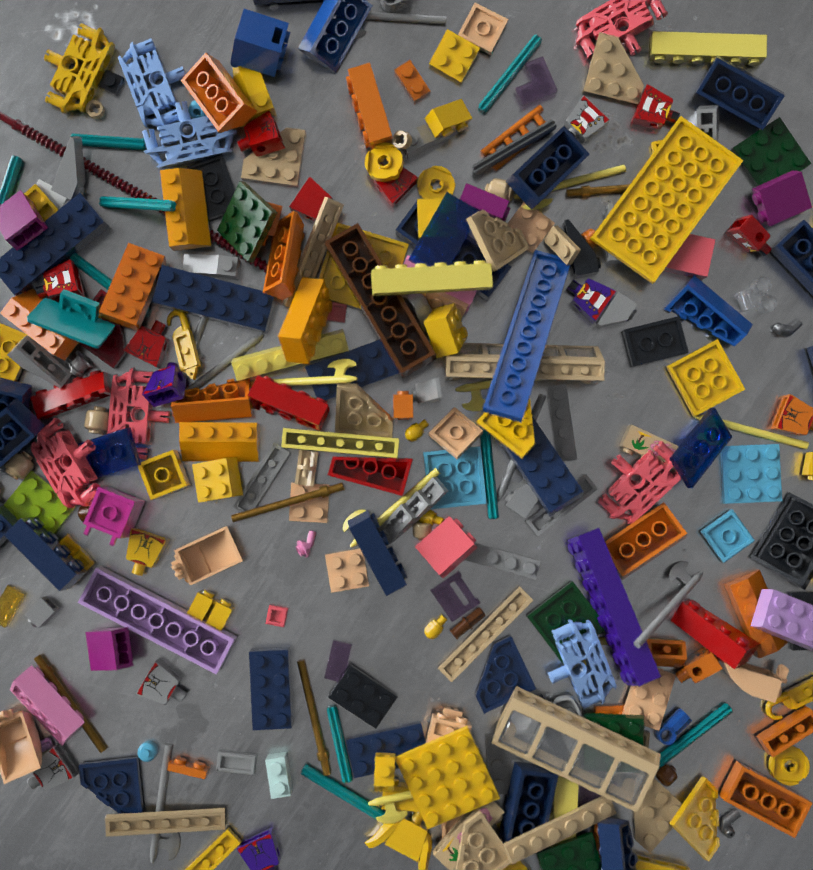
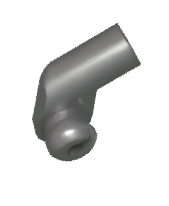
M795 318L789 325H782L780 322L776 323L773 326V331L779 336L789 337L803 324L799 319Z
M736 808L726 814L721 820V832L727 838L734 837L733 822L741 817Z

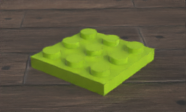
M32 470L4 504L18 520L20 518L37 517L44 523L43 527L48 532L51 531L54 534L58 532L78 507L77 505L74 508L64 506L50 483Z

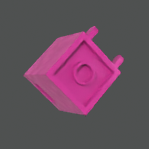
M98 487L83 523L87 525L84 535L88 536L91 529L95 528L112 535L109 545L114 546L117 538L121 539L130 536L131 528H135L145 501L112 487Z

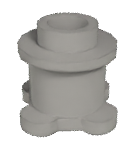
M77 351L75 353L77 357L68 363L69 371L75 376H84V371L88 367L92 368L94 366L92 364L93 361L80 351Z

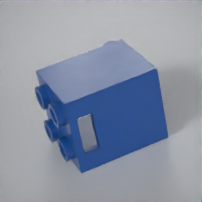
M243 9L234 39L230 65L232 67L241 66L275 77L276 71L281 70L283 63L281 58H284L290 36V32L287 31L289 23Z

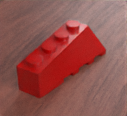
M96 370L91 372L90 376L86 378L80 376L72 379V383L66 385L64 383L61 388L54 385L52 390L47 391V389L37 391L35 392L36 395L30 398L37 418L45 420L110 397L112 383L108 373Z
M257 376L247 395L254 409L259 410L261 407L266 410V413L271 415L277 412L283 419L290 421L294 418L298 424L318 431L321 430L330 412L329 405L325 400L311 398L308 393L301 390L299 392L292 390V387L282 383L280 385L275 383L268 376H264V378Z
M332 457L328 476L403 496L413 459Z

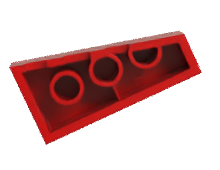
M688 599L681 602L670 620L734 670L747 663L760 645L759 642L704 609L694 600Z

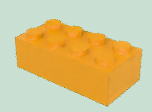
M302 277L278 335L287 362L309 364L311 357L315 355L316 344L321 339V331L326 326L328 313L332 311L333 306L324 279Z

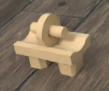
M299 450L295 484L314 486L319 452Z

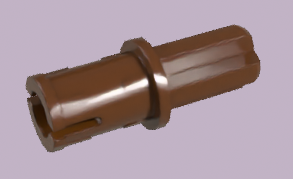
M480 607L476 608L467 617H462L463 620L450 629V632L458 640L460 636L469 629L472 630V627L485 617L484 611Z

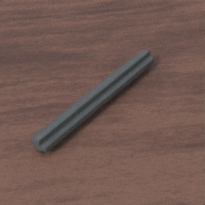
M551 119L472 166L474 173L479 175L552 132L557 127L556 123Z

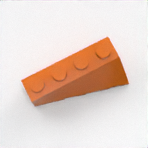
M251 377L239 381L229 379L226 380V384L217 386L215 383L209 384L201 390L197 387L185 390L183 399L171 402L175 423L252 417L253 407L247 396L251 389Z

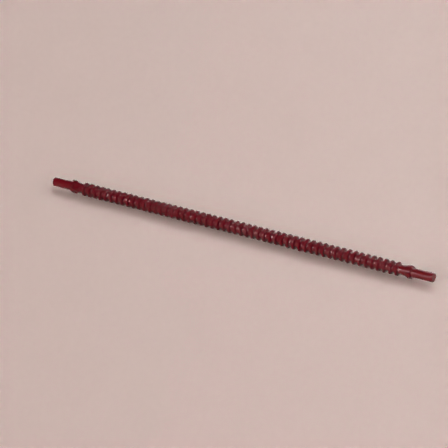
M0 111V120L12 126L13 130L22 132L23 136L31 137L32 141L36 140L37 144L40 143L41 146H45L46 149L50 148L51 152L55 151V154L63 157L66 146L63 147L57 141L53 142V139H48L47 135L44 136L38 130L34 131L33 127L30 128L29 125L21 123L19 119L15 120ZM83 157L84 170L88 169L89 173L93 172L94 176L102 177L103 181L107 180V183H112L113 187L121 188V191H126L127 195L131 194V197L135 196V198L157 199L156 197L152 198V195L148 196L147 192L143 193L142 189L138 190V187H133V184L129 185L128 181L124 182V179H119V176L114 177V173L110 174V171H105V168L100 169V165L96 166L94 162L86 161V158ZM214 230L210 231L212 243L216 242V245H221L222 249L230 250L231 254L235 253V256H240L241 260L244 258L226 239H223L222 235L219 236V233H214ZM256 256L255 261L250 262V265L254 264L255 268L259 267V270L263 269L264 273H266L268 263H266V260L262 261L261 257L257 258Z

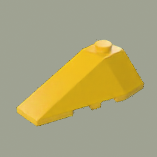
M241 66L233 67V80L257 110L246 124L267 111H270L272 116L276 115L261 73Z

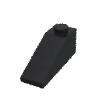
M569 219L565 220L562 224L565 234L581 249L571 265L574 279L596 275L599 269H601L599 257L596 258L594 250Z

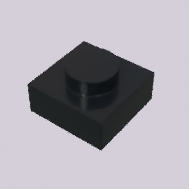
M106 69L98 87L117 96L125 79Z

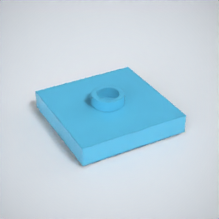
M730 509L700 531L722 563H725L755 541L733 509Z

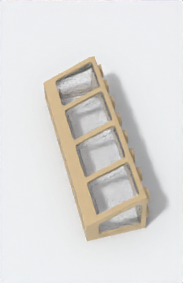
M464 343L459 353L445 356V381H457L461 378H493L504 344ZM546 345L535 380L581 381L584 384L597 385L604 381L605 360L598 346Z
M518 686L515 687L499 717L491 742L499 748H503L518 757H522L535 765L543 767L635 812H638L657 773L661 755Z

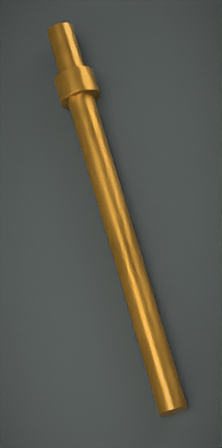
M630 184L601 187L581 186V188L566 189V196H581L583 198L597 194L623 193Z
M343 483L332 486L325 485L315 491L233 514L231 518L234 523L318 497H329L332 493L344 490Z
M41 655L35 657L34 660L42 670L44 678H47L49 682H52L57 687V693L61 697L65 696L70 701V707L74 711L78 710L81 713L55 676L53 668L47 665ZM84 717L83 721L85 723L82 728L98 751L102 753L107 748Z
M305 660L297 661L318 749L317 758L321 762L324 776L331 774L328 762L329 753L325 749Z

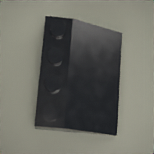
M789 492L750 558L803 590H806L813 578V504Z

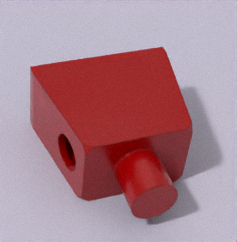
M309 177L289 208L292 212L296 211L300 216L315 222L324 198L332 199V197Z

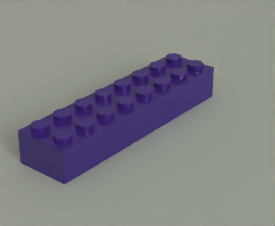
M597 528L567 540L569 543L567 545L571 555H574L576 560L575 567L584 579L582 581L583 586L591 596V606L598 613V623L605 630V640L612 647L614 652L612 654L613 659L617 665L619 664L621 669L620 676L623 682L630 686H641L660 678L661 675L647 642L640 648L635 647L633 644L642 634V630L600 529Z

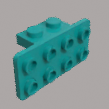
M65 289L60 293L59 302L44 298L27 316L29 323L94 348H100L115 328L113 323L98 318L99 302Z

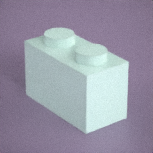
M287 752L268 754L265 762L271 799L291 796L293 788Z

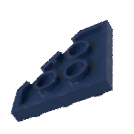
M511 635L493 643L475 696L484 714L506 704L516 686L528 692L536 689Z
M138 757L79 764L80 784L92 791L106 806H110L117 814L144 812Z

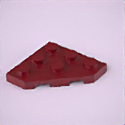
M102 289L93 299V301L100 303L99 310L107 294ZM113 323L115 325L114 331L100 348H94L81 342L79 344L115 369L126 355V352L123 351L125 343L122 325Z

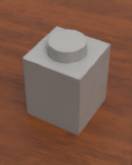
M45 596L40 598L24 615L33 627L40 628L60 609Z

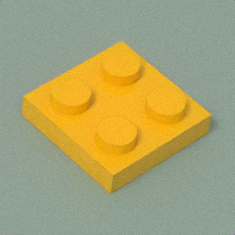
M447 29L429 64L462 83L481 48Z

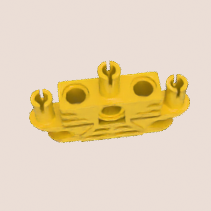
M81 23L79 26L82 29L78 28L77 34L92 40L91 42L85 41L81 37L78 38L77 35L73 34L63 56L50 49L46 51L49 56L44 55L46 62L58 66L50 86L54 91L66 95L64 98L49 91L47 95L50 97L46 96L45 102L61 108V113H68L80 109L81 113L86 112V105L94 98L101 78L108 68L115 51V44L108 42L101 27L96 30ZM75 63V67L69 69V66ZM77 99L80 100V103H79V104H75V102L77 101Z

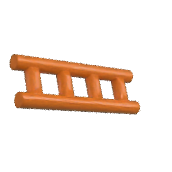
M541 105L535 107L480 150V153L485 157L487 154L491 155L496 152L495 148L503 142L506 145L513 142L510 137L518 130L522 135L527 134L529 130L525 125L532 119L539 126L546 123L540 115L544 111ZM528 146L492 166L495 171L499 170Z

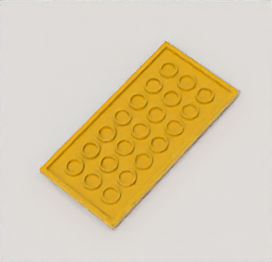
M680 116L590 240L654 284L743 160Z

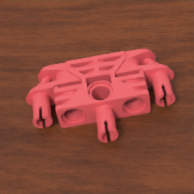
M609 0L582 16L576 22V26L579 27L576 45H581L587 58L592 59L595 45L591 39L594 38L597 42L599 32L618 36L621 43H625L630 55L634 56L636 55L635 50L637 54L642 50L635 35L654 25L653 17L650 15L647 7H651L657 20L662 19L661 14L663 18L666 17L668 12L661 0ZM623 26L628 27V29L624 32L619 31V29Z
M135 367L119 377L117 374L113 376L110 395L107 450L109 452L115 451L126 462L129 458L147 460L148 455L140 453H148V448L130 447V443L149 445L151 422L169 423L170 418L162 417L170 416V411L152 410L153 406L143 396L146 387L135 385V382L148 383L150 378L146 377H151L154 372L136 371ZM127 381L126 386L120 385V382ZM140 410L145 412V417L142 420L137 418ZM116 441H121V447L115 445Z
M54 418L37 434V442H33L30 449L64 506L67 508H74L76 505L89 507L98 487H101L99 484L93 483L98 477L86 459V456L94 451L96 446L94 445L90 448L94 443L91 440H86L79 447L69 430L57 432L63 428V423H61L60 419Z
M660 441L658 443L659 446L656 444L653 450L665 462H662L660 459L658 460V457L649 450L633 466L620 454L617 455V460L614 458L611 464L619 469L623 475L609 487L608 491L611 496H614L616 501L619 500V505L610 499L607 494L602 495L604 498L600 497L597 503L610 513L609 518L628 520L627 524H632L671 490L685 475V469L680 467L679 451L674 453L663 441ZM672 467L675 468L676 472H674V473H671V472H670V470L672 469ZM634 475L641 476L637 481L631 480V477ZM628 509L632 512L630 515L625 514Z

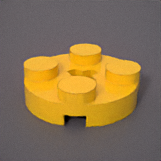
M391 143L375 145V148L371 152L368 151L365 157V168L370 177L380 182L397 179L404 165V159L400 150ZM383 159H387V162H389L385 166L379 164L380 162H383Z
M432 166L425 169L418 177V194L422 199L451 198L455 190V181L451 172L442 166ZM439 181L441 188L434 190L431 183Z
M792 745L777 756H770L769 758L771 775L784 785H797L799 781L808 776L810 769L809 760L804 752L796 746ZM788 760L794 764L789 770L785 767V763Z

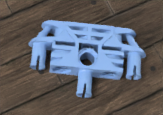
M152 38L135 45L132 41L126 54L122 58L120 55L118 56L135 105L146 128H148V124L163 126L179 121L177 110H172V106L176 108L175 103L177 101L170 84L180 81L186 75L183 66L167 73L165 72ZM133 57V62L126 65L125 63ZM142 64H143V67H144V69H145V72H144V73H143V70H142V68H141V65H142ZM158 79H163L161 84H155ZM147 82H150L153 87L152 89L149 88ZM154 98H156V101H157V103H158V107H156V104H155V102H154ZM155 114L157 118L148 119V115Z
M182 101L183 110H181L180 102L175 103L180 122L157 127L162 146L158 147L154 129H148L150 138L147 130L142 131L147 148L144 153L149 154L159 164L157 165L158 169L231 153L233 149H230L234 135L237 133V130L231 129L218 134L217 129L207 116L191 119L187 101ZM185 126H191L193 133L185 135L182 130ZM196 135L198 137V140L187 143H183L182 138L185 140H192L196 137ZM216 135V136H214V137L201 139V138H203V137H208V136ZM225 139V147L221 148L219 141ZM180 143V144H178V145L165 147V146H167V145H172V144ZM165 153L167 160L163 161L159 154Z
M568 619V624L552 630L564 666L547 672L548 676H550L549 679L552 684H555L569 677L575 693L579 696L578 699L583 709L598 702H601L603 705L609 691L612 688L616 690L617 685L596 631L590 620L582 623L573 622ZM586 629L587 632L580 634L579 630ZM579 664V666L573 670L574 665ZM609 682L605 688H602L604 683Z

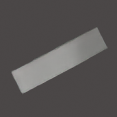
M432 477L422 490H417L406 503L401 504L379 528V531H384L389 544L394 542L412 527L414 523L420 520L448 492V489L438 477Z

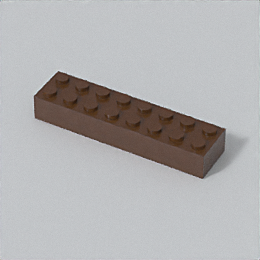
M357 223L325 241L327 251L402 379L436 360V353L402 296L372 295L371 271L376 266L383 264L360 225Z

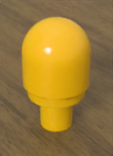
M425 419L419 424L417 422L413 423L405 431L406 439L411 442L417 441L423 436V433H425L424 429L429 423Z
M429 510L419 521L433 526L434 524L440 525L444 518L438 517L435 511Z
M441 615L437 620L431 621L424 631L426 637L436 639L444 629L443 624L448 619Z

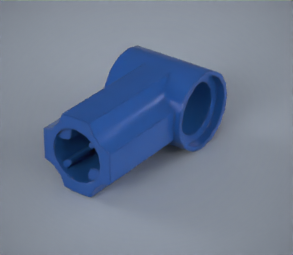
M678 708L661 724L659 731L654 730V736L664 745H671L692 720L681 708ZM668 730V737L662 739V733Z

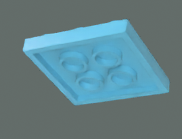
M779 444L720 446L723 504L782 501Z
M481 446L469 447L458 459L446 450L423 452L425 475H428L433 469L437 468L441 473L437 477L448 489V492L431 509L487 504Z

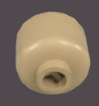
M494 178L485 188V191L510 202L514 195V190L506 183L507 180Z
M94 406V410L86 412L84 427L88 429V433L104 435V432L108 431L109 412L105 411V407Z
M25 451L22 453L17 452L4 464L5 472L15 480L18 478L24 479L34 468V464L31 462L33 458Z

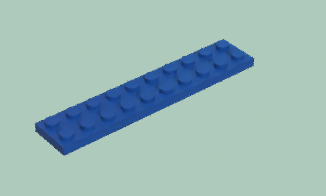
M538 250L534 251L482 412L522 423L570 265H566L557 255Z

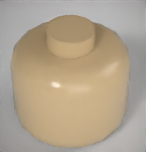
M419 520L413 524V536L420 541L432 532L431 524L421 523Z

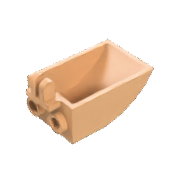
M225 526L174 550L175 561L171 562V568L175 571L174 575L178 577V580L184 578L191 586L243 560L228 527Z
M718 658L725 673L743 691L751 696L776 703L777 698L780 697L782 692L781 684L787 683L786 678L789 669L784 664L778 665L776 673L748 663L734 670Z
M447 707L443 708V713H432L426 743L467 725L471 732V722L462 717L463 712L455 708L453 710Z
M13 709L0 712V773L4 784L40 769L42 764L41 742L33 716L30 712H24L23 710L15 713Z

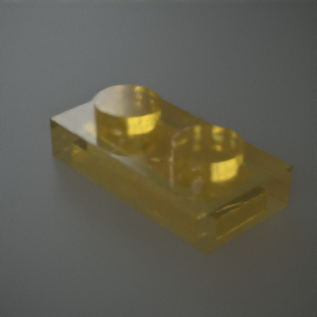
M11 584L7 585L0 597V626L4 628L8 627L26 596L25 592Z

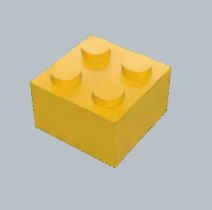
M455 303L433 308L424 321L433 350L436 353V358L459 353L468 337L467 329L461 322V312L456 308Z
M170 450L137 464L150 500L159 499L191 486L178 450Z
M237 457L192 464L198 503L243 495Z

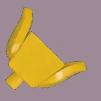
M414 812L411 818L406 816L396 823L383 824L370 839L364 842L368 848H374L384 842L386 846L418 862L419 870H428L432 852V837L427 832V827L421 824L423 818L420 812Z

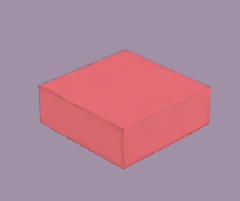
M332 302V311L328 313L327 321L345 323L347 305Z
M269 604L265 624L285 627L288 608Z

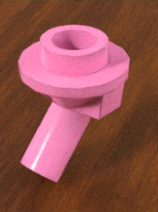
M309 531L307 542L297 541L295 548L301 557H309L310 549L314 545L316 532Z

